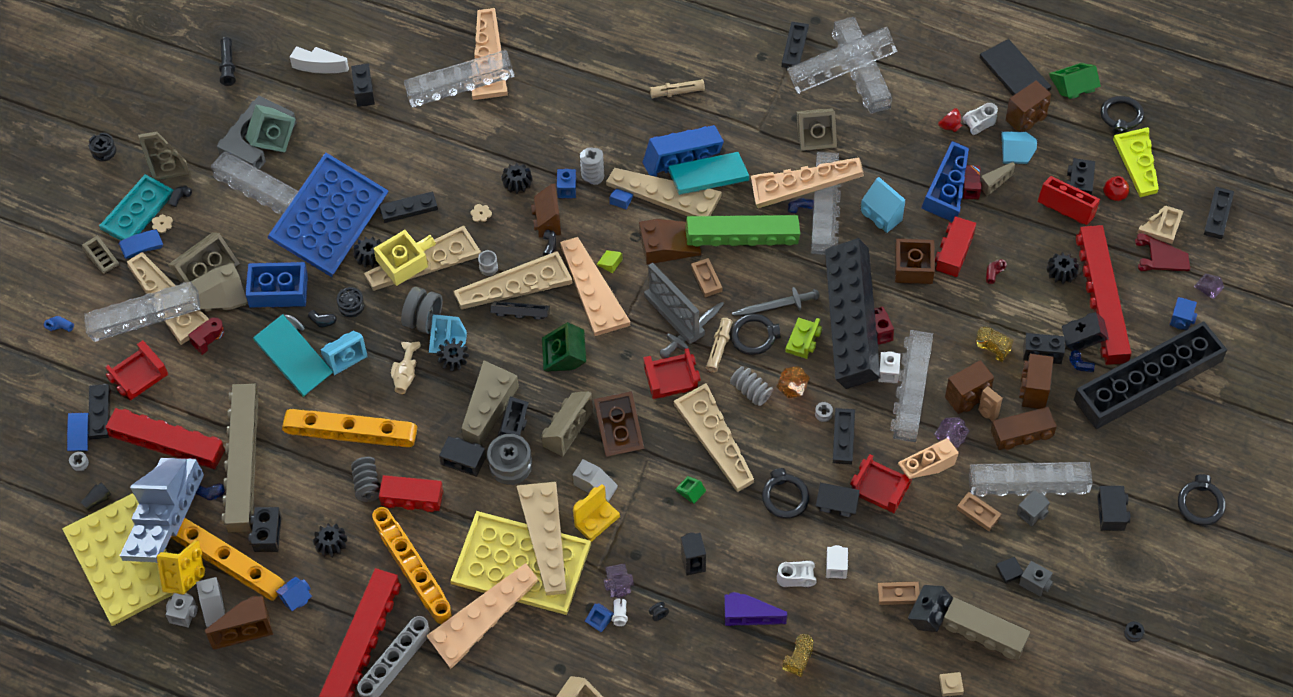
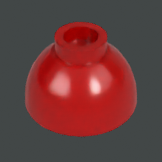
M954 108L938 122V126L944 130H952L955 133L962 126L959 110Z
M1116 176L1106 181L1103 191L1109 199L1120 201L1129 195V185L1123 177Z

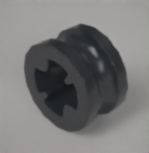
M664 602L656 603L649 609V614L653 615L652 619L654 621L663 619L669 613V609L665 608Z
M1132 621L1127 624L1124 636L1130 642H1139L1143 637L1144 627L1139 622ZM1132 628L1137 629L1136 632L1139 633L1132 635Z

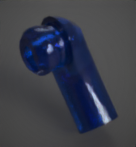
M805 198L792 200L788 203V211L797 213L798 207L813 209L814 200Z
M1077 350L1071 352L1069 361L1076 370L1094 373L1095 363L1084 362L1081 358V353Z
M220 483L209 488L199 485L196 494L211 501L223 495L225 489L224 485Z

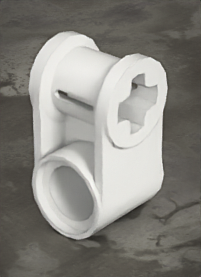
M986 103L975 110L967 112L962 117V122L969 126L970 132L973 135L978 134L996 123L998 108L993 103Z
M814 562L782 563L777 573L778 584L782 587H810L815 585L817 581L813 572L815 568ZM782 573H788L791 576L786 577Z

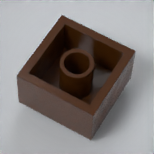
M1037 80L1009 98L1005 121L1017 132L1030 130L1035 123L1043 121L1047 117L1051 93Z
M896 239L895 283L933 284L935 273L934 240Z
M1030 354L1028 361H1024L1021 374L1022 384L1019 392V399H1022V407L1036 409L1046 407L1051 385L1053 357Z
M980 360L948 378L945 398L958 414L964 411L968 412L974 405L980 403L982 391L987 386L992 389L994 376Z

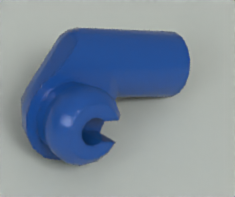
M56 316L45 320L44 327L50 331L63 328L70 332L74 328V323Z

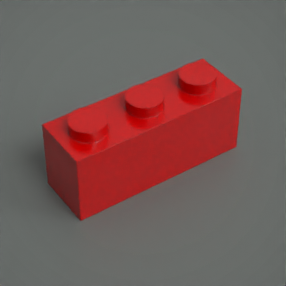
M1050 176L1043 183L1037 202L1060 212L1062 215L1069 216L1079 223L1088 225L1095 217L1100 199Z
M956 216L953 223L949 222L946 233H948L947 238L943 237L940 245L942 251L937 252L935 257V263H937L936 271L958 277L975 234V222Z
M383 475L379 493L380 503L387 508L402 507L407 510L440 511L443 485L442 481Z

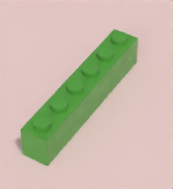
M798 215L687 216L685 225L687 245L693 246L798 244L800 237Z

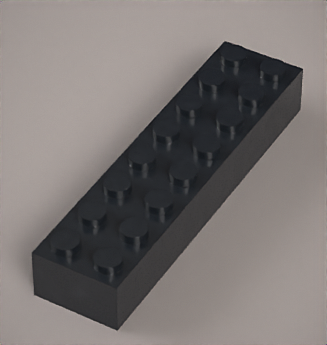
M859 238L825 249L835 380L845 389L881 378L869 248Z
M1203 321L1077 388L1074 402L1094 428L1098 429L1223 362L1227 348Z

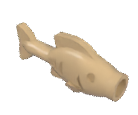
M420 342L401 343L405 350L404 360L401 363L394 362L391 369L396 393L405 394L415 377L414 368L416 361L411 359L413 352L421 346Z

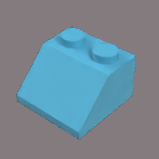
M878 177L862 199L861 212L865 217H869L879 229H883L887 233L903 221L905 199Z
M355 331L342 335L340 339L328 343L324 348L320 349L323 360L333 371L334 375L368 357L363 336Z

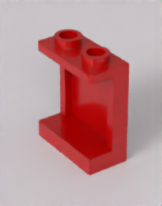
M143 340L137 344L139 351L114 368H111L109 365L105 366L107 379L111 384L115 383L121 396L126 395L130 401L168 375L163 362Z
M689 348L685 349L683 355L652 361L651 356L643 357L644 370L653 399L689 392L698 388V382L701 381L698 370L695 371L694 365H696L694 354L690 355Z
M869 454L867 460H862L859 466L860 472L858 475L855 474L850 485L852 489L860 490V498L895 514L912 482V478L909 479L905 473L901 474L873 461V455Z

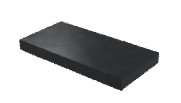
M1010 39L980 54L979 58L1013 96L1036 80L1048 91L1051 90L1052 86Z

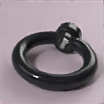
M1127 96L1109 98L1100 109L1102 120L1113 128L1114 135L1126 133L1129 129L1137 127L1144 118V110L1141 104ZM1125 103L1136 110L1137 116L1133 121L1127 123L1124 120L1114 121L1108 115V108L1113 104Z
M749 314L741 317L734 323L731 330L733 345L737 350L747 355L762 354L772 347L775 339H781L779 323L773 324L770 319L760 314ZM753 321L764 324L768 329L769 336L767 341L759 347L743 345L739 340L738 332L744 324Z
M785 468L773 470L770 473L771 479L765 484L762 491V500L766 509L774 516L783 519L799 516L806 510L809 504L810 496L807 486L798 477L787 474ZM789 482L797 486L802 495L799 506L789 511L776 508L770 499L771 489L775 485Z
M1196 475L1195 481L1186 484L1178 495V508L1181 514L1193 524L1200 526L1212 525L1219 521L1225 512V498L1222 492L1211 483L1209 475ZM1194 489L1210 491L1217 500L1216 512L1207 518L1193 515L1186 506V497L1190 491Z

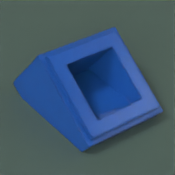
M616 189L610 195L609 202L611 205L627 210L634 194Z
M594 604L585 622L602 632L612 620L614 613L601 604Z

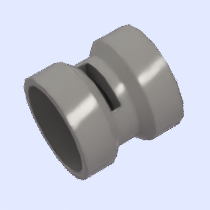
M489 250L479 254L480 272L485 276L494 275L498 270L496 254Z

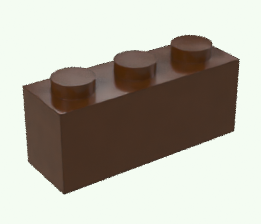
M1049 407L994 420L991 426V433L998 450H1009L1017 445H1028L1036 440L1050 439L1054 436L1057 426Z

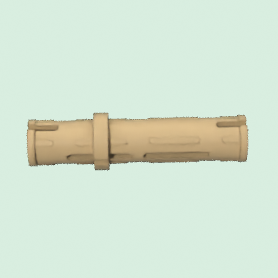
M703 79L677 84L666 83L663 86L650 87L651 98L672 97L675 94L704 91L705 85Z
M722 318L719 329L715 332V341L706 365V369L709 372L715 373L718 371L724 347L730 338L729 332L733 324L731 319Z

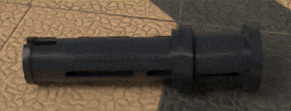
M224 37L220 40L222 60L219 66L221 72L220 83L224 86H231L236 82L234 76L235 65L232 63V40L229 37Z

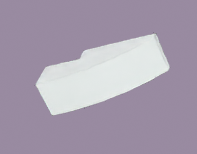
M296 46L290 55L292 68L325 74L341 73L349 70L347 58L317 47L310 52Z

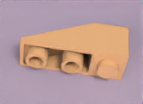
M946 438L898 462V465L906 476L911 479L940 473L954 466L959 453L950 440Z

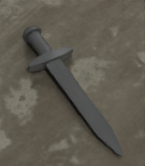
M793 287V296L748 306L733 312L732 315H748L794 303L798 310L801 311L802 301L817 300L820 294L816 289H813L812 292L798 294L795 287Z
M720 302L705 312L699 318V325L702 327L714 317L724 305V302ZM667 334L671 344L665 349L660 350V356L663 359L669 358V355L676 348L685 351L688 348L684 343L686 340L681 335L676 337L672 334Z

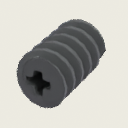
M373 457L356 459L351 464L355 497L363 502L374 501L379 498L378 491L380 490V487L377 485L379 481L376 478L378 474L375 471V459Z

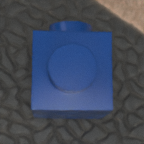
M557 169L558 198H576V169Z
M1178 297L1170 326L1188 330L1190 324H1195L1198 313H1194L1197 302Z
M294 577L276 591L285 607L291 611L297 607L304 606L308 599L312 597L309 593L310 586L304 579L301 581L297 577Z

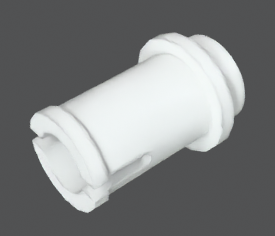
M620 599L614 600L612 621L616 626H624L628 621L626 616L627 601L625 599H622V604H620Z

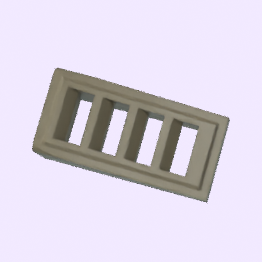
M1014 162L982 175L981 189L986 196L1013 176Z
M98 235L82 244V250L103 274L119 265V262ZM97 246L99 247L97 250H95V251H93V252L91 251V250L94 249L95 247H97ZM101 251L104 252V253L100 254V255L97 256V257L95 256L96 254H98V253L101 252ZM105 256L108 257V258H106L105 260H103V261H101V262L99 261L100 259H102V258L105 257ZM111 260L112 264L104 268L103 265Z

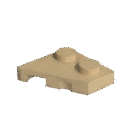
M1164 206L1144 226L1141 225L1139 227L1138 234L1144 233L1157 240L1173 244L1183 211Z

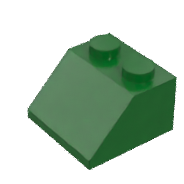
M1078 63L1049 73L1060 95L1068 97V99L1076 98L1083 92H1094L1095 88L1101 87L1095 65Z

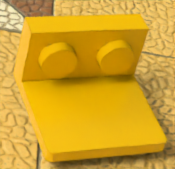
M603 484L599 487H594L585 499L579 500L573 507L574 526L591 542L620 517V513L606 501L605 486Z
M197 540L193 541L179 554L160 552L157 555L162 592L184 595L205 575L202 550Z

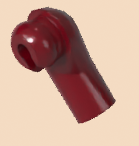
M1000 259L988 265L986 283H995L996 275L1007 267L1005 260Z

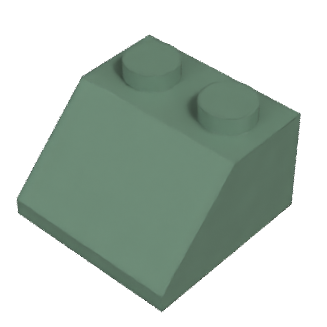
M255 105L245 138L251 146L285 152L296 119L274 108Z

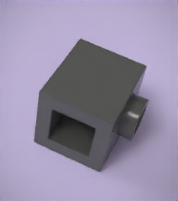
M1034 490L1019 504L1017 515L1032 527L1039 519L1043 520L1048 515L1050 502L1045 495L1039 494Z
M1031 561L1022 574L1019 585L1041 597L1043 592H1048L1053 584V581H1051L1053 572Z

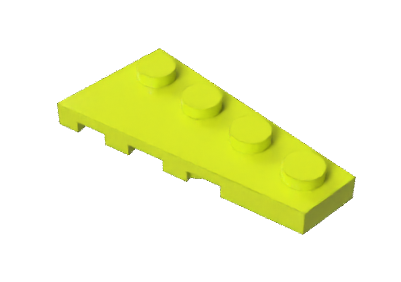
M1149 127L1114 135L1115 145L1139 196L1144 197L1156 194L1158 192V183L1153 164L1154 158L1151 152Z

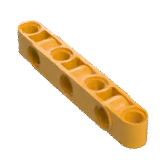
M296 409L286 411L282 430L291 435L399 447H413L418 428L416 424L406 421Z
M384 507L374 510L372 518L382 541L425 608L438 624H443L452 617L451 607L444 593L390 511ZM381 518H386L385 521H378ZM401 548H405V549H406V550L403 551V552H399V551H398V550L401 549ZM420 579H426L425 582H418ZM440 610H446L444 614H438Z
M184 518L177 535L171 536L172 539L185 547H188L195 540L199 541L203 559L271 601H274L278 596L276 591L286 584L283 579L186 518ZM260 575V578L253 579L255 576Z

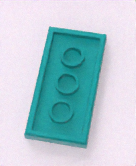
M739 152L668 166V171L679 195L749 181V174Z
M145 174L99 225L100 229L120 241L141 233L169 201L173 189Z
M283 314L253 337L257 345L303 397L333 373L330 367Z

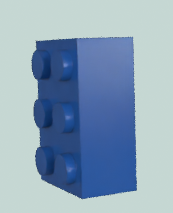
M305 262L248 264L246 298L249 308L306 306L308 273Z

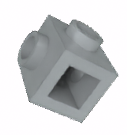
M174 593L172 599H169L167 602V612L165 615L169 623L189 628L192 617H195L197 614L198 606L191 595L187 593L184 595Z

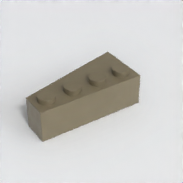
M483 361L461 428L463 440L482 446L503 413L509 397H513L519 388L517 375L487 361Z

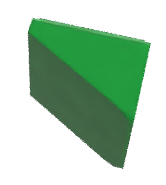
M689 476L675 489L676 492L691 503H696L706 492L700 480Z

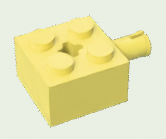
M403 230L373 249L378 264L394 284L398 286L428 267L424 251L435 246L436 243L433 237L431 238V235L416 243L408 232Z

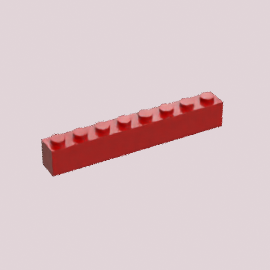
M1103 225L1080 227L1079 234L1076 235V244L1081 249L1079 257L1080 261L1084 263L1083 276L1087 277L1086 290L1091 295L1090 308L1094 309V313L1097 312L1105 320L1109 337L1108 340L1101 342L1100 355L1101 358H1104L1105 365L1124 364L1130 360L1132 353Z
M375 568L319 697L355 696L354 689L363 677L362 671L364 666L367 667L370 662V652L372 648L375 649L378 643L377 636L379 631H382L385 627V617L393 608L394 596L400 592L401 583L399 582L398 575Z

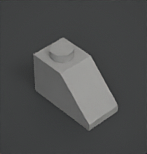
M582 459L573 473L574 486L588 493L594 487H599L603 484L605 486L607 502H609L618 488V485L600 467Z
M217 577L196 582L207 628L225 615L221 587Z

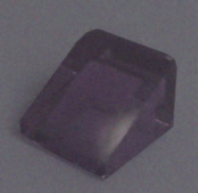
M1205 273L1195 284V288L1214 299L1223 290L1224 285L1221 277Z

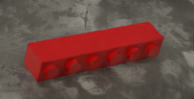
M115 408L105 427L109 437L179 459H196L199 465L216 470L225 452L222 441L217 437H207L198 431L191 432L179 425H169L163 420L156 421L143 414H133L127 409Z

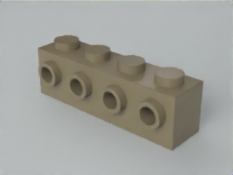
M955 597L944 616L942 624L952 633L957 632L964 635L970 641H977L989 650H997L1003 653L1005 657L1019 660L1030 635V631Z

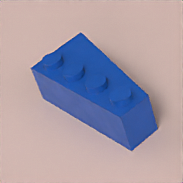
M715 125L653 137L649 140L642 163L649 176L657 177L659 172L664 171L668 173V166L690 162L694 159H705L719 154L724 141Z
M953 141L951 142L921 209L953 222L955 216L958 217L969 148Z

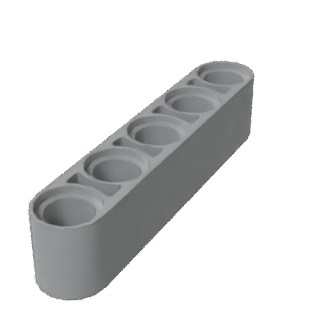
M414 617L361 679L357 686L360 697H379L427 640L426 635L430 633L428 622L424 617ZM417 627H424L421 631L415 630ZM405 642H411L409 646H402ZM394 657L399 658V659H398L397 661H395V662H390V659H391V658H394ZM379 673H385L384 677H376ZM366 689H373L368 694L363 693Z

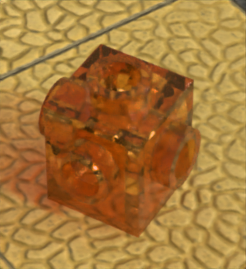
M798 366L785 368L776 387L787 398L801 397L807 388L810 377Z

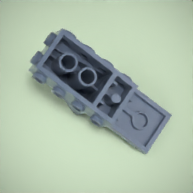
M160 458L154 470L131 485L130 488L139 505L132 516L134 526L120 554L122 561L158 563L157 555L160 552H164L170 537L177 535L204 476L196 459Z

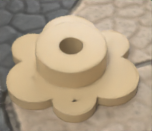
M477 204L474 206V210H471V215L475 222H486L487 218L492 216V212L487 205Z
M162 214L152 219L153 230L157 229L159 233H164L167 229L172 228L171 223L173 220L170 216L166 217Z

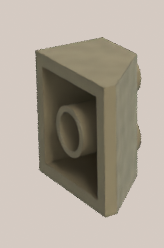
M832 108L796 111L801 151L837 148L835 111Z

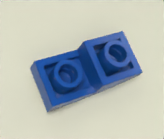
M157 229L128 237L120 241L119 245L125 259L133 258L141 252L161 249L163 243Z
M68 413V452L88 451V413Z

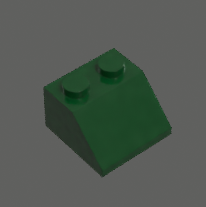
M567 322L542 337L543 371L574 370L586 363L584 329Z

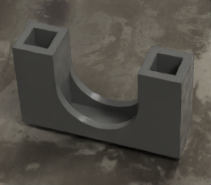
M258 96L250 103L249 108L240 115L236 124L229 129L227 135L217 145L221 158L253 174H256L266 162L262 150L244 141L255 105L274 108L295 118L294 112L261 96Z

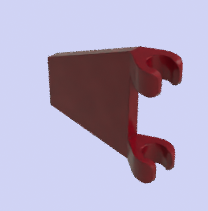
M1144 233L1137 235L1135 244L1137 246L1149 244L1151 260L1146 258L1140 260L1138 264L1139 271L1152 269L1190 271L1188 253Z

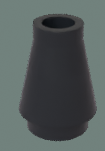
M101 482L91 489L81 503L89 511L96 505L108 500L111 493Z

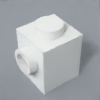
M881 352V378L878 382L898 383L900 354Z
M837 545L827 547L826 578L846 579L848 548Z

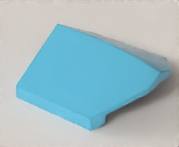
M1002 132L1003 164L1014 162V164H1028L1037 149V140L1027 132Z
M433 315L429 353L441 351L438 347L440 344L445 346L444 341L446 339L450 344L452 338L456 339L455 344H458L461 340L463 341L461 347H463L466 343L467 331L460 318ZM452 351V353H450V355H455V354H456V352H454V351Z

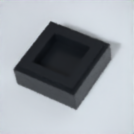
M1015 557L996 564V568L1005 584L1021 578L1024 573Z

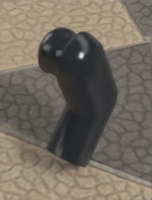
M186 185L175 188L168 205L177 207L180 198L192 195V189Z
M545 230L543 238L548 240L543 256L553 253L556 248V234L550 230Z
M315 310L310 311L308 317L318 327L331 326L337 320L334 314L319 315Z

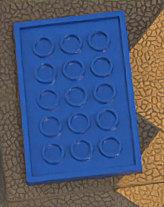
M325 152L268 235V239L332 277L388 194V190Z

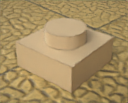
M961 672L940 674L939 680L942 697L963 695Z

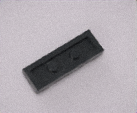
M791 22L781 67L799 70L809 24Z
M1220 187L1215 188L1204 235L1218 239L1223 238L1234 191Z
M433 191L379 205L384 223L438 210Z
M494 301L491 305V313H496V316L511 314L516 318L533 316L534 319L541 320L548 317L550 306Z
M109 384L90 385L89 440L109 438L105 427L110 419Z
M835 408L832 461L834 464L852 465L855 409Z

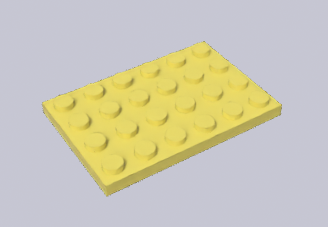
M133 493L62 528L112 626L174 594L162 592L158 563L122 561L120 557L134 526L132 521L133 513L139 505Z
M476 511L452 575L451 584L485 593L526 563L539 581L517 602L567 615L591 546V541L561 533L566 594L546 595L527 524Z

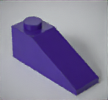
M737 592L730 593L724 597L725 626L787 624V612Z

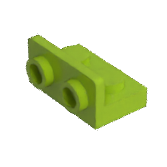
M798 318L786 346V352L807 359L809 353L814 352L816 346L815 338L820 337L822 332L820 319L816 318L814 323Z

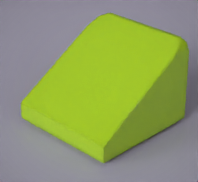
M607 250L597 263V266L613 273L623 260L622 253Z

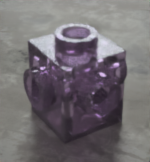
M957 417L945 418L934 436L939 442L948 438L953 446L958 448L965 441V437L970 431L962 419Z
M625 563L605 567L606 579H603L605 591H610L611 598H622L627 594H631L630 586H633L634 583L632 574L627 573Z

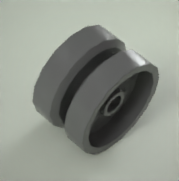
M413 287L403 306L401 314L402 325L410 329L417 327L418 331L430 334L433 315L441 314L442 295L432 291L427 294L425 289Z
M504 434L498 436L489 445L487 453L491 475L498 482L514 485L522 482L529 476L532 470L531 450L528 442L523 437L516 434Z

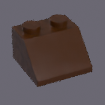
M550 184L534 196L535 204H531L532 216L536 215V219L533 220L534 231L538 230L539 238L543 237L545 230L554 231L556 235H561L555 184Z

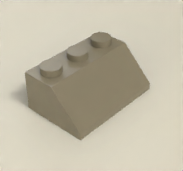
M212 232L169 263L168 266L183 285H186L215 268L233 263L236 267L240 263L220 233Z
M574 392L569 398H565L559 413L554 414L549 428H545L542 432L543 447L562 457L565 455L593 413L591 392Z

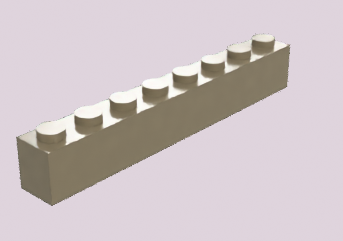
M256 383L232 384V392H229L231 409H228L230 426H227L229 443H226L228 460H225L227 478H224L226 495H223L225 513H222V524L226 526L228 532L252 531L250 520L251 515H253L259 396Z

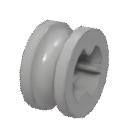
M821 402L816 406L815 417L817 420L827 422L832 418L833 408L829 403ZM822 409L826 410V415L822 414Z
M75 452L69 458L70 465L76 471L86 469L89 464L88 458L83 452ZM77 459H79V460H82V463L79 464V463L77 462V464H76L75 461H76Z

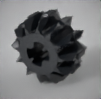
M516 162L515 166L509 164L508 168H504L501 180L505 189H508L510 193L515 191L518 194L519 191L525 193L526 188H530L533 177L530 168H526L525 164L519 166Z
M366 236L364 241L358 239V244L354 245L353 255L359 265L363 264L365 268L370 265L373 268L375 263L378 264L373 248L382 244L380 239L375 240L374 237L368 239Z
M1063 252L1060 255L1055 253L1053 258L1048 260L1046 270L1049 273V279L1055 278V283L1061 281L1062 284L1065 281L1071 283L1078 276L1079 264H1077V258H1071V253L1067 256Z
M452 338L451 344L446 339L444 341L445 346L439 345L438 348L441 351H437L436 356L441 357L438 359V363L445 362L443 369H446L449 365L450 371L454 370V366L460 370L461 364H467L465 359L469 358V354L465 352L468 350V347H461L463 341L460 340L458 344H455L456 339ZM452 351L456 352L457 358L455 356L453 358L449 357Z
M327 523L326 528L320 526V532L314 533L313 544L316 546V551L318 553L321 552L322 556L325 557L329 553L330 557L333 558L334 553L340 555V549H346L345 542L348 539L343 528H339L337 524L331 527Z

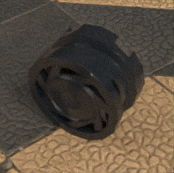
M100 133V135H93L90 138L88 146L95 160L108 161L114 157L116 146L111 135Z
M348 287L338 293L336 299L342 315L356 317L362 313L365 305L360 290Z

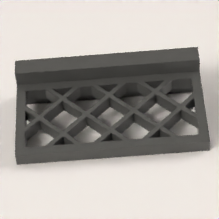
M654 263L648 265L649 289L644 292V297L689 344L703 337L705 330L699 325V310Z

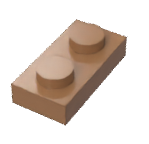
M709 258L691 264V269L704 297L722 292L721 283Z
M988 386L982 391L979 411L983 417L989 418L993 422L999 416L1003 398Z
M970 492L957 505L958 511L988 531L994 527L1002 515Z
M919 582L878 583L877 585L879 605L915 604L920 594Z

